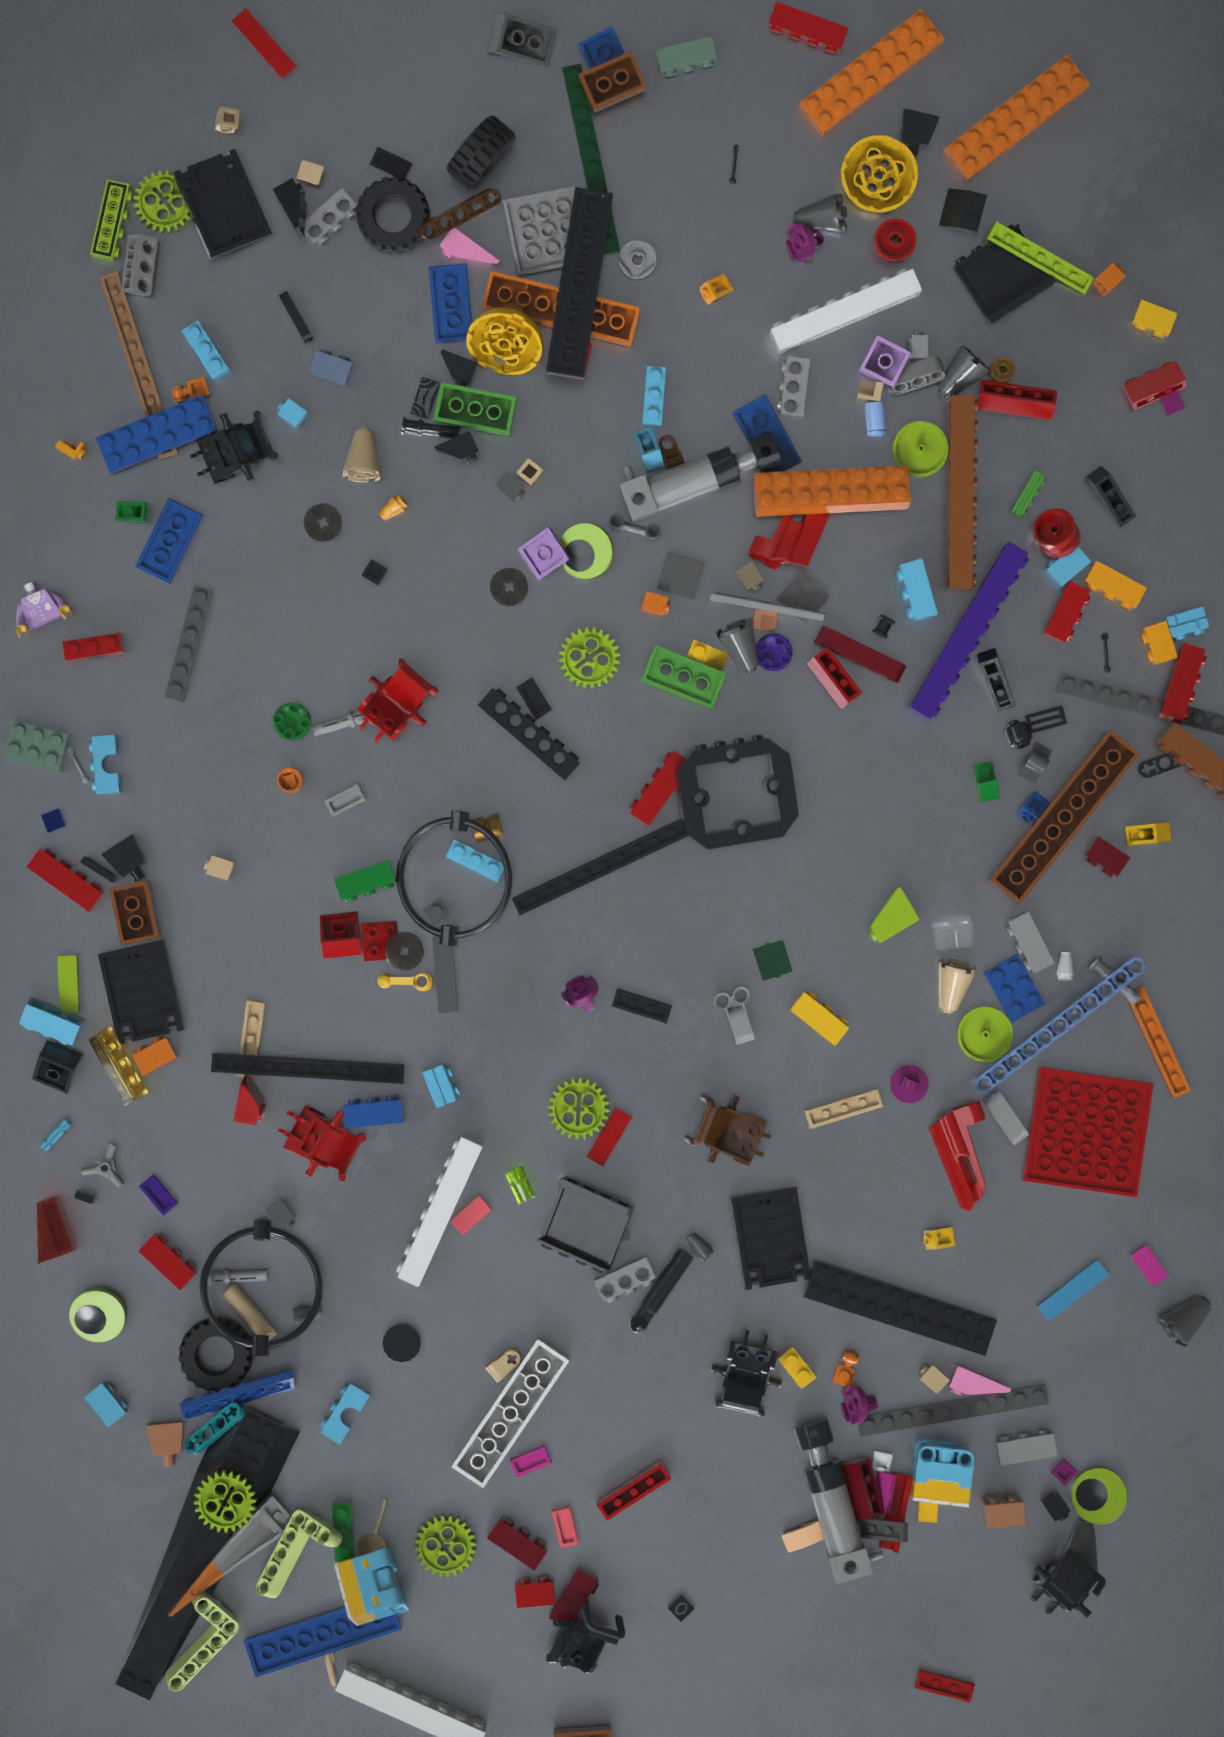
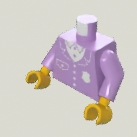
M35 582L24 585L28 596L20 599L21 603L17 609L16 632L19 638H21L20 634L22 632H26V635L29 636L28 629L33 630L59 617L66 619L65 614L70 612L73 615V611L67 605L65 599L55 591H48L47 589L38 591Z

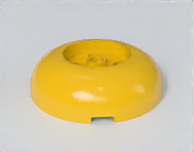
M885 135L869 136L858 141L846 154L841 167V181L846 195L861 209L874 213L889 212L902 206L914 192L918 179L917 163L910 149L898 140ZM883 160L889 162L887 168L882 167L881 162ZM865 165L870 166L871 171L869 173L863 172ZM876 173H881V174H882V178H881V179H878V177L876 178V177H875V174H876ZM887 179H894L895 184L893 186L887 185ZM870 184L876 185V190L874 192H871L868 189V186Z
M497 307L484 311L473 320L467 333V346L472 357L482 367L486 368L487 366L496 370V373L501 375H519L528 372L536 366L542 355L543 338L540 329L528 315L516 309ZM493 354L505 360L507 364H500L496 362L493 358Z

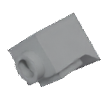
M912 332L911 338L908 339V351L911 352L908 360L928 358V335H924V332Z

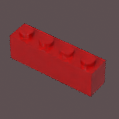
M777 1L768 23V27L775 33H787L794 40H806L807 44L813 47L820 45L825 47V51L833 54L836 52L840 53L848 32V27Z
M981 379L977 398L978 409L1053 420L1057 390Z
M1185 642L1182 644L1158 718L1179 725L1183 720H1187L1190 709H1187L1189 702H1193L1196 693L1193 691L1194 685H1198L1201 674H1199L1200 667H1204L1207 656H1204L1205 649Z
M675 750L673 753H667L662 760L665 762L664 766L661 769L657 767L651 776L654 778L650 785L648 783L645 784L640 791L643 794L639 800L635 798L629 807L632 810L630 814L648 827L676 789L674 771L684 757Z
M40 848L27 865V868L82 908L91 912L104 894L101 891L102 887L94 881L89 883L85 880L87 876L79 870L76 872L71 870V865L63 859L61 861L54 857L55 853L50 849L46 848L44 850Z
M660 1460L598 1500L596 1505L606 1521L670 1481L671 1475Z

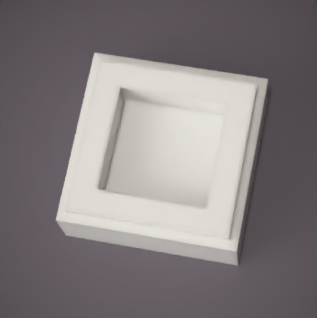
M874 1450L872 1458L873 1470L890 1473L893 1453Z

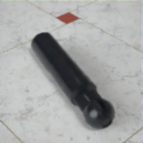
M678 1247L641 1302L642 1305L630 1319L629 1327L631 1331L641 1334L647 1329L653 1316L658 1313L694 1259L692 1255Z

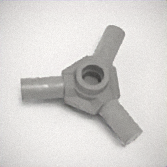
M109 1144L105 1157H102L95 1163V1166L81 1168L82 1176L96 1173L101 1177L110 1178L118 1188L123 1185L124 1182L115 1173L114 1160H112L117 1146Z

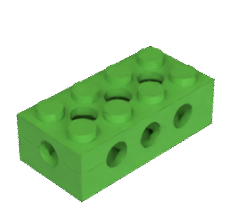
M655 645L641 682L712 710L727 673ZM663 665L670 666L671 673L669 675H663L660 672V668ZM681 672H686L689 675V680L685 683L680 682L678 679V675ZM699 679H703L707 683V687L703 690L696 687V682Z

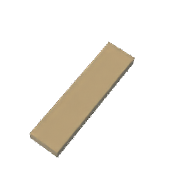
M246 1000L239 1055L259 1056L266 1002ZM246 1075L250 1078H256V1075Z
M876 1088L804 1111L809 1127L812 1129L884 1106L879 1090Z

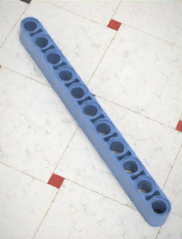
M1138 957L1127 961L979 1076L975 1082L977 1090L989 1093L1142 975L1146 970L1145 961ZM1135 961L1142 963L1140 971H1133L1132 964ZM1119 973L1126 974L1127 979L1124 983L1117 982V975ZM1104 985L1111 986V993L1109 995L1102 994L1101 989ZM1090 996L1096 999V1004L1093 1007H1088L1086 1004V1000ZM1075 1008L1081 1011V1015L1077 1019H1073L1071 1016V1011ZM1059 1020H1063L1066 1023L1062 1031H1058L1056 1028V1023ZM1043 1032L1050 1034L1048 1042L1044 1043L1041 1041V1034ZM1032 1043L1035 1046V1052L1027 1054L1025 1048L1028 1044ZM1014 1055L1020 1058V1063L1017 1066H1013L1010 1063V1059ZM998 1067H1002L1005 1070V1074L1001 1078L995 1075ZM983 1079H987L990 1082L986 1090L980 1087V1082Z

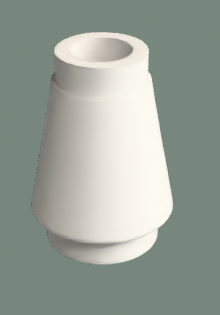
M1071 952L1060 953L1056 972L1058 980L1070 981L1075 976Z

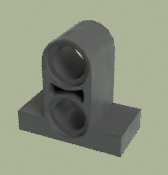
M1035 742L1017 776L1035 785L1039 775L1043 774L1050 761L1049 757L1052 750Z

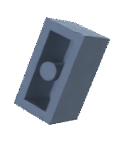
M325 349L315 351L309 374L346 386L353 367L350 358L339 355V357L332 356V352Z

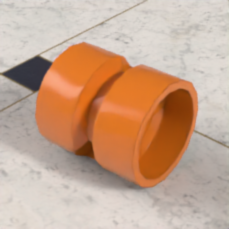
M285 768L278 774L277 784L285 792L294 793L303 786V775L297 769Z

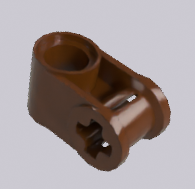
M668 434L662 436L658 445L665 468L669 469L685 463L675 438ZM669 438L672 441L673 445L670 449H665L662 446L663 439Z

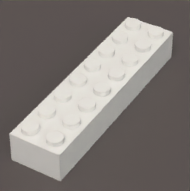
M902 269L893 278H890V275L881 278L878 284L874 286L870 283L861 287L860 292H848L844 294L841 300L837 301V298L827 301L822 308L815 306L809 309L807 314L803 316L799 313L790 317L789 322L784 323L780 321L773 324L769 334L778 355L920 295L922 289L914 270Z
M462 1135L461 1139L457 1137L452 1147L455 1152L453 1156H448L444 1165L447 1170L445 1173L441 1172L437 1180L438 1190L432 1191L428 1200L431 1205L429 1208L425 1207L420 1219L423 1220L421 1226L417 1225L412 1235L415 1240L413 1243L409 1242L404 1254L407 1255L405 1261L401 1260L396 1270L399 1273V1279L419 1287L483 1147L482 1143Z
M538 1337L451 1467L484 1488L570 1361V1358Z
M346 1663L337 1683L336 1692L437 1737H484L487 1725H484L483 1720L476 1717L471 1719L466 1716L465 1712L458 1709L455 1712L449 1709L447 1704L443 1702L435 1703L431 1701V1697L425 1694L417 1695L413 1689L407 1686L403 1688L397 1686V1682L392 1679L386 1678L384 1680L379 1678L378 1673L371 1670L366 1672L356 1663Z

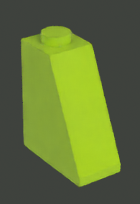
M901 887L894 890L869 926L871 928L869 934L874 942L878 940L881 943L920 920Z

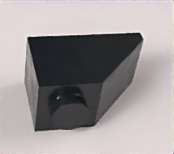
M442 349V358L452 379L455 380V384L464 387L466 385L471 386L478 362Z

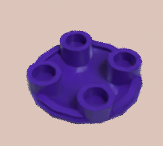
M777 633L767 634L761 637L756 644L759 665L765 670L779 671L791 662L793 655L792 645L783 635Z

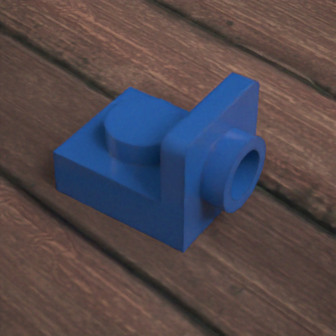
M1034 791L1017 814L1023 821L1032 825L1050 802Z

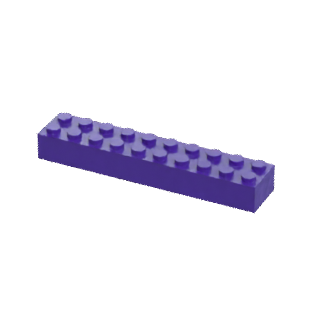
M1009 541L1004 545L910 704L909 710L926 720L936 718L941 709L938 707L940 702L946 701L951 692L948 690L950 685L956 684L960 677V674H958L959 670L967 666L970 660L968 657L969 653H973L980 643L978 641L979 636L985 635L990 627L987 624L989 619L995 618L1000 610L997 607L1000 602L1003 603L1010 593L1007 591L1008 587H1012L1019 578L1018 570L1024 569L1029 561V558H1027L1028 552Z

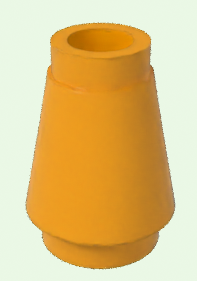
M400 494L393 495L379 511V514L386 521L405 511L408 505Z

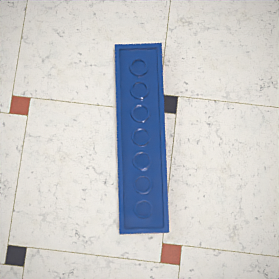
M346 1607L245 1639L244 1644L256 1678L400 1631L402 1628L398 1615H391L356 1626L348 1618Z

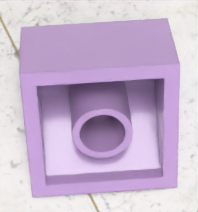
M877 335L858 372L875 381L894 387L911 352Z

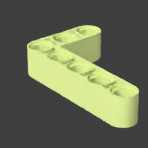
M296 1510L292 1514L256 1584L257 1593L270 1598L278 1597L309 1537L319 1544L335 1548L342 1541L341 1533L316 1515Z
M205 1591L194 1598L192 1603L195 1610L212 1625L166 1671L165 1679L172 1691L182 1690L239 1629L235 1616ZM201 1600H205L204 1603L198 1604ZM219 1611L216 1615H212L213 1612ZM232 1622L231 1625L225 1626L227 1623ZM219 1636L216 1640H212L213 1637Z

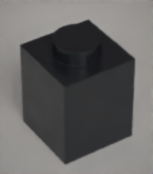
M1057 1490L1040 1500L1055 1522L1065 1520L1069 1516L1068 1513L1071 1512Z

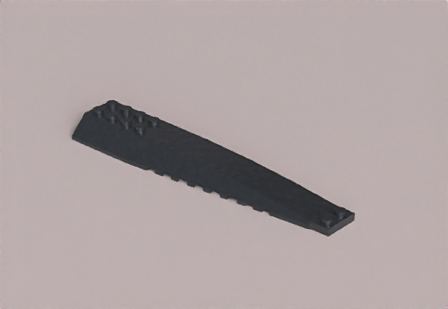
M242 1404L245 1408L244 1417L208 1446L197 1468L125 1657L123 1669L115 1683L149 1701L158 1683L162 1681L166 1671L169 1669L200 1616L195 1610L192 1601L173 1616H168L169 1612L234 1533L231 1527L227 1533H225L224 1528L217 1532L216 1526L210 1529L211 1523L204 1525L206 1519L198 1518L201 1512H195L199 1505L194 1504V1501L199 1499L194 1496L196 1492H200L197 1489L198 1485L204 1486L201 1481L203 1479L209 1481L207 1476L211 1474L215 1477L216 1471L222 1475L225 1469L227 1475H229L233 1470L235 1477L241 1473L240 1479L243 1480L247 1477L248 1479L245 1484H252L249 1490L256 1491L252 1498H257V1501L252 1504L257 1508L271 1493L300 1433L297 1429L284 1423L281 1425L248 1409L249 1406ZM234 1408L235 1412L232 1415H237V1408ZM221 1418L219 1427L223 1428L225 1420ZM217 1485V1490L219 1492L226 1491L224 1485ZM233 1486L229 1489L217 1516L221 1515L225 1505L228 1503V1499L234 1490ZM236 1493L234 1494V1499L242 1501L243 1496ZM208 1502L209 1508H217V1504L215 1502ZM225 1511L226 1517H234V1513L232 1511ZM221 1579L207 1588L205 1592L211 1596ZM201 1600L198 1604L204 1603L205 1600Z

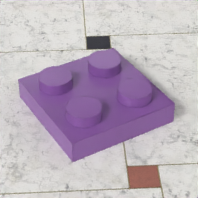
M551 527L546 528L518 548L538 580L543 579L571 559Z

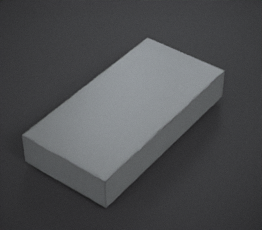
M357 783L324 800L333 818L367 799Z

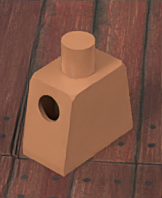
M184 1421L148 1423L146 1430L153 1455H163V1466L175 1465L174 1454L181 1453L183 1449Z

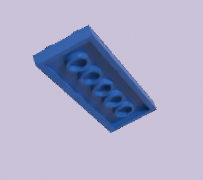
M200 395L95 438L108 471L111 474L214 433L217 429L204 396Z
M283 1370L277 1372L272 1377L262 1376L257 1381L251 1383L250 1381H245L234 1388L230 1386L220 1389V1392H207L196 1399L193 1397L186 1398L182 1403H179L183 1421L222 1410L230 1403L242 1404L294 1389L292 1371L287 1372Z

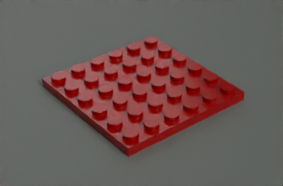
M1039 1067L1023 1181L1137 1198L1154 1084Z

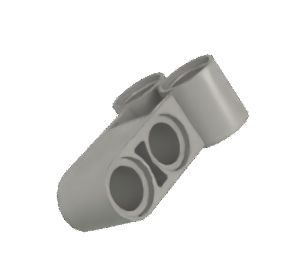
M742 985L736 986L732 991V995L720 991L714 996L716 1007L726 1010L737 1045L755 1039L744 1005L749 1000L750 992ZM739 989L746 991V997L742 1000L737 999L735 995ZM721 995L727 996V1004L719 1005L717 1003L718 997Z

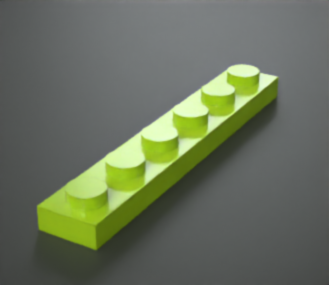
M997 221L994 222L986 236V239L1082 294L1087 292L1094 279L1093 276Z

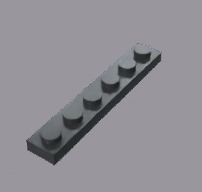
M197 586L193 587L165 693L166 698L184 702L213 594L212 590Z

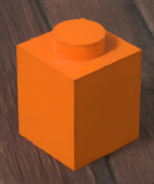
M646 591L641 611L663 617L664 613L668 614L671 605L670 602H667L669 597Z

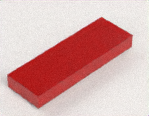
M615 1108L586 1157L603 1167L632 1117Z
M919 1669L914 1688L970 1703L975 1683Z

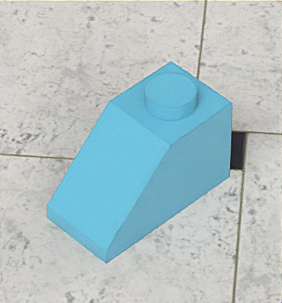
M648 427L633 432L646 472L665 467L652 428Z

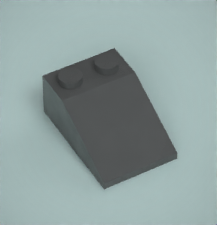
M506 13L496 14L488 52L548 66L556 28Z

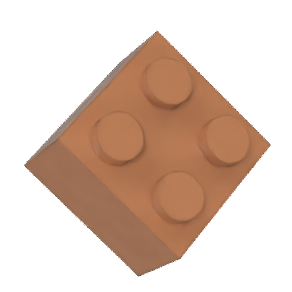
M1017 1494L1005 1495L1006 1498L987 1496V1500H982L984 1524L986 1527L999 1528L1026 1525L1024 1502L1021 1497H1017Z

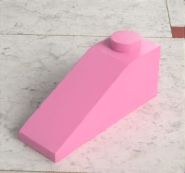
M456 228L451 229L440 244L441 253L449 259L453 257L458 260L499 266L500 264L498 259Z
M956 1364L948 1383L951 1392L960 1396L962 1393L966 1395L1005 1393L1011 1390L1010 1386Z

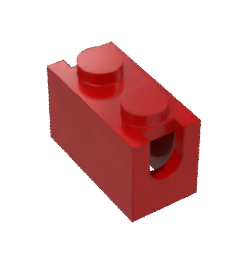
M549 1576L538 1577V1580L530 1581V1578L518 1579V1582H515L517 1608L555 1605L553 1579H549Z

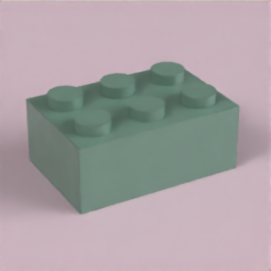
M12 720L3 757L62 772L71 735Z

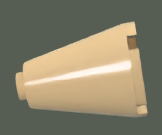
M361 427L355 431L343 469V477L347 475L350 481L368 483L369 479L374 478V482L380 480L381 471L375 435L370 428Z
M944 959L939 960L938 996L939 1007L942 1009V1012L952 1014L953 1011L958 1010L977 969L975 966L972 969L967 962L949 959V962H944Z

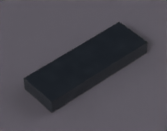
M617 988L612 1007L667 1024L672 1005Z

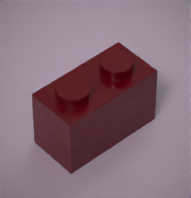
M1096 836L1084 854L1089 864L1094 867L1099 865L1103 868L1102 872L1111 878L1113 875L1118 877L1130 859L1129 856L1099 836Z

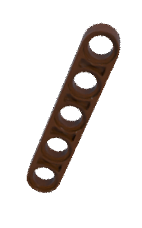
M485 189L423 222L419 227L420 236L423 239H435L498 205L501 201V193L497 189ZM490 192L495 194V200L492 203L488 200ZM475 200L480 204L477 211H474L472 208V203ZM460 208L464 211L462 219H458L456 215L457 210ZM443 217L448 219V225L445 228L441 226V219ZM428 225L433 230L430 236L425 234V228Z

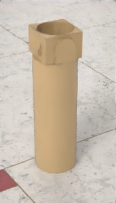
M236 1284L231 1286L221 1296L255 1335H268L270 1341L278 1333L270 1321Z

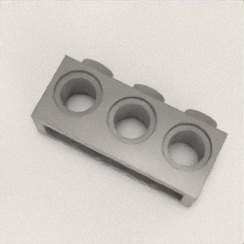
M341 188L305 220V235L315 246L318 243L320 245L329 238L327 235L330 232L338 231L343 226L342 222L346 218L351 219L356 214V207L358 205ZM342 201H347L350 203V206L346 210H341L339 204ZM327 214H334L335 220L328 223L325 221V216ZM314 226L321 228L320 234L316 236L310 233Z
M140 234L128 235L121 292L138 296H151L155 258L158 251V238Z
M787 356L786 361H782L781 372H785L784 380L780 379L779 391H783L782 399L778 398L777 410H780V415L803 418L810 358ZM798 363L801 370L796 373L792 372L790 365ZM796 382L799 388L797 391L792 392L788 389V384ZM786 402H795L796 409L793 411L788 410L785 405Z
M644 1256L594 1279V1282L603 1302L608 1301V1303L619 1299L618 1295L624 1292L628 1295L636 1291L635 1287L640 1285L646 1287L654 1283L653 1279L656 1276L647 1256ZM640 1268H647L649 1274L646 1277H640L638 1275ZM622 1276H629L631 1283L629 1285L621 1284L620 1279ZM610 1283L613 1285L614 1290L611 1293H605L603 1286Z

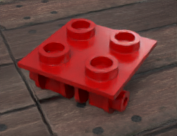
M397 921L361 923L363 961L399 959Z

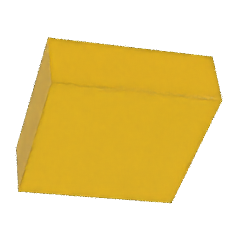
M919 1501L917 1521L937 1523L938 1504Z

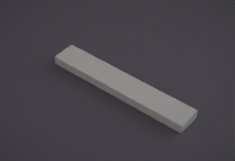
M718 592L711 593L710 598L712 601L824 621L826 616L825 612Z

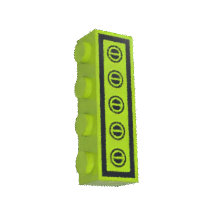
M107 179L90 251L92 257L115 262V257H119L121 246H118L119 240L123 239L125 233L123 222L128 219L129 209H127L128 201H132L134 192L131 190L130 184Z

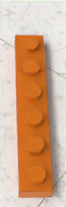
M1144 986L1135 989V991L1142 995V997L1136 1001L1135 1005L1129 1000L1128 1002L1172 1098L1175 1099L1190 1092L1191 1089Z

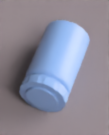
M884 402L866 403L867 436H885Z

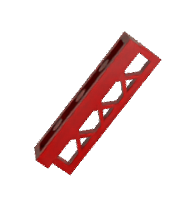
M892 1471V1474L897 1475L891 1511L890 1513H884L883 1520L905 1522L913 1477L911 1474ZM879 1540L878 1547L899 1553L901 1542Z

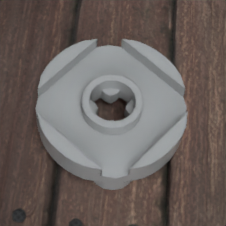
M634 240L622 247L619 254V267L627 277L634 280L643 279L654 271L656 253L649 243ZM634 255L637 257L642 256V263L640 265L632 262L634 261Z

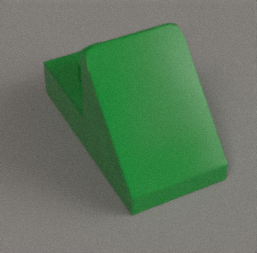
M117 501L115 520L146 523L148 502Z
M989 761L973 765L980 802L999 799L998 781L995 777L993 762Z

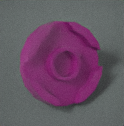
M804 223L791 225L786 233L789 234V240H786L787 250L793 259L799 260L798 262L810 260L814 255L815 249L824 242L821 232L811 230Z
M581 975L573 978L565 985L566 989L564 992H561V998L567 1006L579 1007L583 1005L587 1013L595 1009L591 1000L596 996L599 986L594 977L589 975V978H584Z
M902 1066L891 1076V1091L901 1102L909 1104L918 1102L927 1093L929 1086L928 1078L924 1071L917 1066Z
M849 1386L842 1393V1396H845L844 1403H841L844 1419L847 1422H851L852 1425L863 1423L867 1417V1412L878 1408L876 1397L866 1396L864 1390L859 1386Z

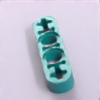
M230 1403L187 1438L184 1444L187 1453H201L238 1423L245 1415L244 1406L240 1403ZM234 1408H237V1415H232L235 1412ZM220 1418L225 1420L223 1428H220L218 1425ZM207 1429L211 1431V1437L208 1440L205 1438V1431ZM193 1442H198L197 1444H195V1449H193Z

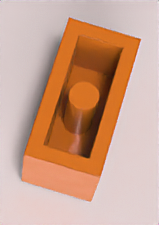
M1111 263L1092 284L1106 297L1126 277L1124 275L1125 270L1119 264Z
M160 1036L152 1040L153 1045L147 1048L143 1045L135 1049L136 1054L132 1055L143 1076L178 1057L168 1037L163 1039Z

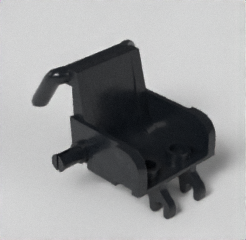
M259 411L253 413L252 423L244 425L242 423L233 425L227 413L219 415L224 429L210 436L197 439L200 451L189 455L190 459L203 455L208 468L197 472V475L199 477L210 473L214 484L228 481L236 477L235 474L243 471L248 482L254 479L250 470L251 466L266 458H269L271 461H277L278 454L273 451L261 423V413Z
M746 1330L743 1343L730 1342L726 1361L727 1366L712 1365L711 1372L724 1376L722 1385L724 1387L723 1400L720 1397H715L714 1404L718 1408L723 1407L763 1417L765 1409L760 1405L762 1396H765L767 1386L772 1385L780 1388L782 1379L770 1376L774 1373L778 1351L766 1349L768 1335L764 1334L762 1347L747 1345L749 1330Z
M1073 1549L1065 1551L1059 1561V1566L1045 1565L1041 1568L1038 1564L1033 1569L1037 1574L1032 1580L1038 1584L1037 1587L1040 1590L1033 1595L1031 1600L1037 1601L1043 1594H1046L1054 1602L1045 1611L1047 1614H1051L1057 1607H1060L1065 1612H1071V1610L1080 1611L1088 1618L1092 1612L1083 1603L1090 1595L1088 1592L1098 1582L1092 1591V1594L1098 1597L1106 1585V1579Z
M583 1603L582 1612L586 1628L572 1620L555 1618L553 1625L560 1627L552 1649L546 1655V1661L548 1663L560 1662V1665L564 1668L572 1666L584 1673L591 1674L598 1665L596 1662L605 1644L612 1643L617 1645L618 1641L625 1637L623 1617L620 1615L615 1616L617 1631L593 1623L590 1607L588 1604Z

